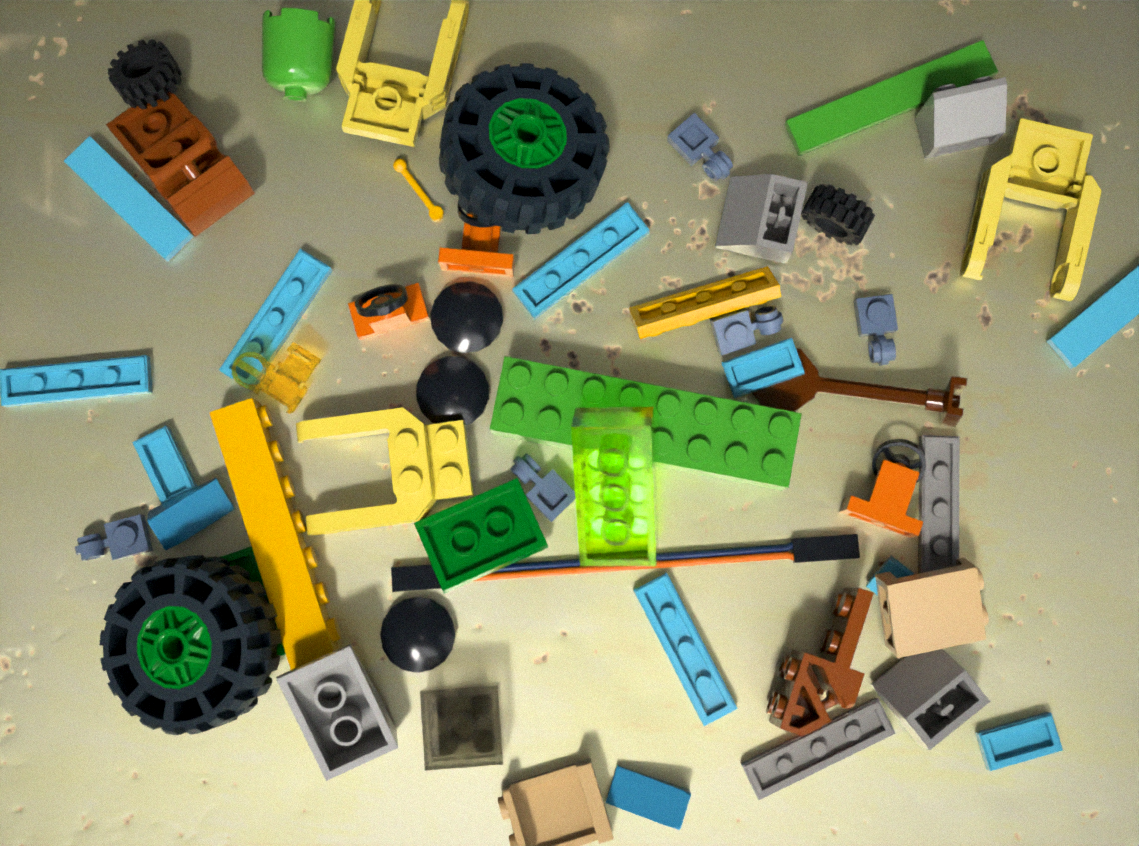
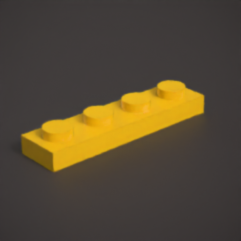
M766 266L629 307V313L639 338L642 339L649 336H658L663 332L682 326H691L699 321L752 305L764 304L769 300L781 297V291L778 281L769 267Z

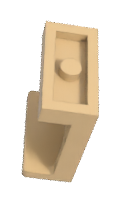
M964 557L956 559V566L900 578H896L891 572L875 574L885 646L897 658L986 640L985 626L988 625L989 618L986 607L981 602L980 590L984 588L983 576L980 569Z
M591 758L506 784L502 788L503 796L497 798L503 820L510 819L514 834L508 836L510 846H581L597 840L599 844L614 840Z

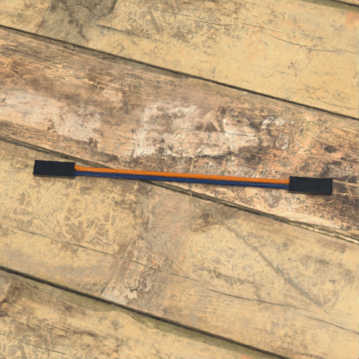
M858 534L794 538L787 544L513 563L475 581L790 559L793 560V563L860 558ZM432 565L391 567L392 592L441 589Z

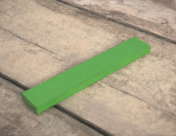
M984 40L790 118L786 120L784 125L798 156H801L923 106L938 87L948 84H955L956 88L967 86L977 78L984 76L994 77L998 70Z

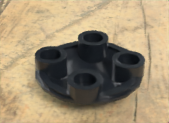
M458 282L445 288L434 300L430 313L431 327L438 341L452 352H478L491 345L493 341L498 339L501 333L503 313L498 298L486 286L475 282Z
M445 356L433 361L422 371L416 385V400L421 412L432 424L464 420L465 425H469L477 418H480L486 410L489 400V384L484 372L473 361L461 356Z
M423 597L404 599L393 606L383 619L380 632L382 649L390 662L402 670L415 673L430 671L445 662L453 649L455 640L453 620L448 610L432 599Z

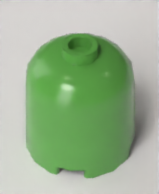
M282 8L281 16H272L270 10L263 13L262 74L272 88L285 93V99L305 101L307 100V95L323 91L330 83L336 36L335 19L329 17L327 22L318 20L317 11L299 8Z

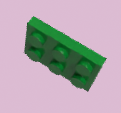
M518 478L414 523L444 594L548 548L546 539Z

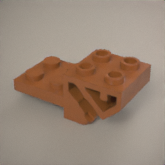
M168 92L167 96L169 99L165 102L162 98L157 100L158 106L152 107L148 103L147 109H140L139 106L136 109L130 107L107 123L106 126L196 237L255 193L230 157L222 155L218 150L215 138L196 115L193 116L175 94Z
M844 588L842 594H836L830 614L835 615L831 629L824 630L819 643V650L823 652L821 658L793 649L790 656L785 655L783 657L778 672V677L783 679L778 693L772 692L766 709V713L771 715L770 723L780 729L803 737L831 722L826 709L834 705L845 709L854 706L865 673L853 670L850 666L873 598V592L862 588ZM825 693L826 698L820 700L818 694L823 695Z

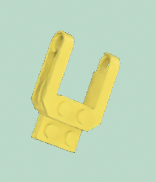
M355 0L336 67L341 86L349 97L342 122L343 132L415 147L421 120H425L446 108L468 21L469 0H451L447 19L442 21L429 76H424L420 72L383 64L366 63L382 0Z
M1023 118L1016 121L1009 155L982 173L961 262V276L976 280L983 278L980 274L985 264L988 248L994 242L1004 196L1053 209L1065 208L1067 214L1050 283V296L1066 301L1074 299L1081 283L1102 192L1093 176L1088 175L1085 171L1093 134Z
M401 407L296 423L298 443H304V440L331 438L340 440L389 433L387 441L393 492L397 497V502L394 504L306 516L307 535H323L414 523L424 519L437 500L474 495L464 420L426 425L411 412Z

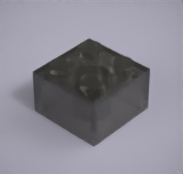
M500 682L424 688L420 691L425 771L504 764L505 745Z

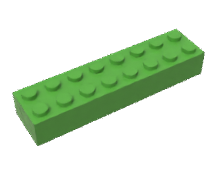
M504 356L490 431L492 435L783 491L789 488L802 413Z

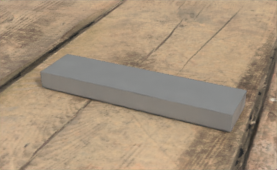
M919 436V447L925 455L926 469L923 477L919 480V520L923 521V525L918 538V574L956 566V559L959 558L960 436Z
M874 698L831 719V722L803 737L798 735L740 764L757 799L761 800L896 733L879 699Z

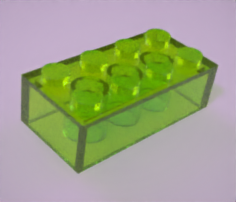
M576 408L571 425L580 566H657L659 540L654 408Z

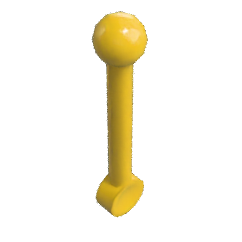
M401 158L396 159L393 163L394 170L402 173L429 209L430 218L435 222L442 220L444 216L442 208L432 203L408 171L407 162Z

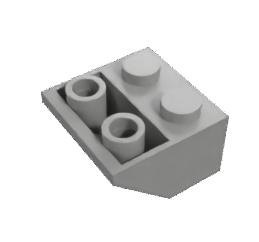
M984 76L971 81L967 86L956 88L955 84H948L936 88L914 118L924 158L928 159L995 144L1006 130V77L992 80L990 76Z
M775 174L731 177L715 248L786 264L793 253L808 182Z
M943 649L906 656L870 684L919 746L928 750L935 747L990 702L966 670Z

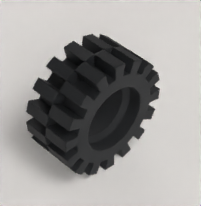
M149 39L147 44L144 40H139L136 47L132 43L127 45L128 51L124 53L120 50L117 53L119 60L112 59L110 65L113 67L108 68L110 76L108 78L124 102L135 109L137 106L140 109H147L148 103L152 107L158 106L157 100L161 98L164 102L169 99L167 93L175 94L178 90L175 85H180L182 81L180 78L182 75L181 69L168 48L159 41L157 43L153 39Z
M824 184L814 188L801 212L803 220H807L806 223L809 226H814V230L819 233H825V236L829 239L831 237L835 238L836 242L842 243L844 241L847 245H859L875 214L872 213L871 207L866 206L867 203L863 200H857L856 195L852 193L848 195L844 189L839 188L836 190L834 186L828 185L826 187Z

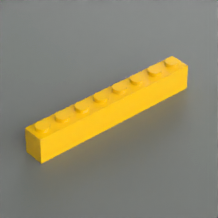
M250 398L209 413L269 603H273L277 613V617L274 619L277 628L281 631V641L290 669L293 670L339 649L337 640L342 639L336 618L330 619L325 605L330 603L326 585L323 581L318 583L314 568L319 566L316 553L312 546L307 547L303 532L307 531L304 516L300 510L295 511L291 497L296 496L293 482L289 475L284 476L280 462L285 460L281 445L278 440L273 441L269 427L273 426L272 416L267 405L262 406L259 401Z

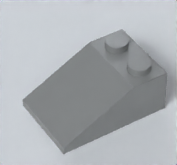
M351 644L277 676L276 680L326 781L398 748L397 730L379 693Z

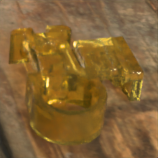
M291 342L286 351L290 354L284 363L280 361L277 363L279 367L276 372H273L276 366L268 362L261 354L245 352L239 355L231 366V375L234 381L239 386L249 389L257 395L260 391L266 393L288 407L285 412L288 414L295 411L307 393V386L303 385L300 389L298 388L301 382L306 383L316 366L321 362L320 358L295 342ZM294 350L296 353L300 354L301 356L309 360V362L307 363L300 357L296 356L292 353V351ZM246 356L258 359L262 363L263 368H265V374L241 359ZM236 366L251 374L260 382L254 385L242 382L236 373Z

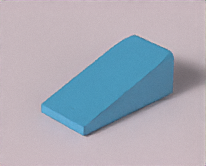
M215 477L150 510L147 522L163 548L168 550L235 510V507L219 480Z
M617 765L605 803L680 830L690 801L691 791L687 788Z

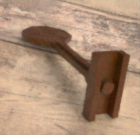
M796 348L805 374L752 393L761 406L792 412L798 411L813 400L817 393L925 407V410L940 412V426L956 427L963 416V408H959L960 396L967 386V378L952 376L945 390L928 388L927 391L824 378L818 375L819 371L802 349Z

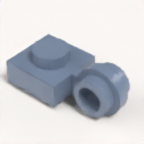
M695 113L668 135L667 142L691 166L702 157L705 159L702 168L711 180L715 182L719 179L724 180L730 175V169L733 167V164L729 157L722 151L714 153L711 150L718 144L719 137Z
M893 294L856 298L853 303L859 337L872 335L874 337V341H869L868 344L871 363H878L879 366L888 365L889 361H893L896 358V348L894 340L892 338L886 339L884 334L895 333L898 330Z
M766 306L756 310V317L751 319L746 308L709 318L717 351L721 355H725L755 345L756 341L753 330L756 329L760 331L761 335H771L779 332L782 329L781 324L784 322L782 313L777 311L776 306Z
M527 453L522 457L517 456L513 460L514 465L510 470L524 484H527L530 480L535 484L526 494V497L550 522L578 497L575 491L553 469L541 479L537 475L541 470L540 466Z
M142 514L104 524L107 539L101 540L99 533L77 538L78 546H75L76 555H81L82 561L105 556L104 549L106 548L110 549L112 560L115 561L153 551L145 515Z

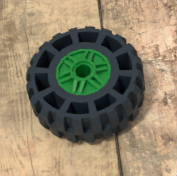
M520 63V66L510 67V64L496 66L494 71L490 73L486 70L475 75L472 78L471 85L469 83L463 84L455 93L454 101L449 103L446 109L439 145L440 171L446 175L444 183L450 194L458 195V204L467 213L471 211L478 216V221L487 226L494 224L502 227L501 231L514 233L515 230H525L526 234H538L542 228L546 227L549 230L564 226L566 218L569 220L575 219L583 212L585 205L591 202L599 186L608 162L606 157L610 145L609 137L605 133L607 127L605 119L600 112H596L597 104L587 92L584 94L579 89L580 85L569 77L565 79L558 75V71L548 67L545 69L536 68L534 64Z
M203 555L168 558L156 561L153 566L139 569L132 575V582L123 583L115 593L114 597L117 600L114 604H109L104 617L106 621L105 629L101 630L100 645H103V657L100 658L103 671L107 672L110 680L107 684L113 695H118L123 702L121 706L131 716H139V721L146 727L153 730L162 727L161 730L165 734L181 735L186 732L190 735L202 733L237 720L238 716L248 713L258 704V696L267 693L272 684V678L269 676L272 671L278 669L280 655L276 653L277 644L281 643V631L276 629L274 618L277 617L275 607L273 603L268 604L264 597L267 594L266 590L259 581L252 582L249 579L250 573L239 565L230 566L227 559L216 556L204 557Z

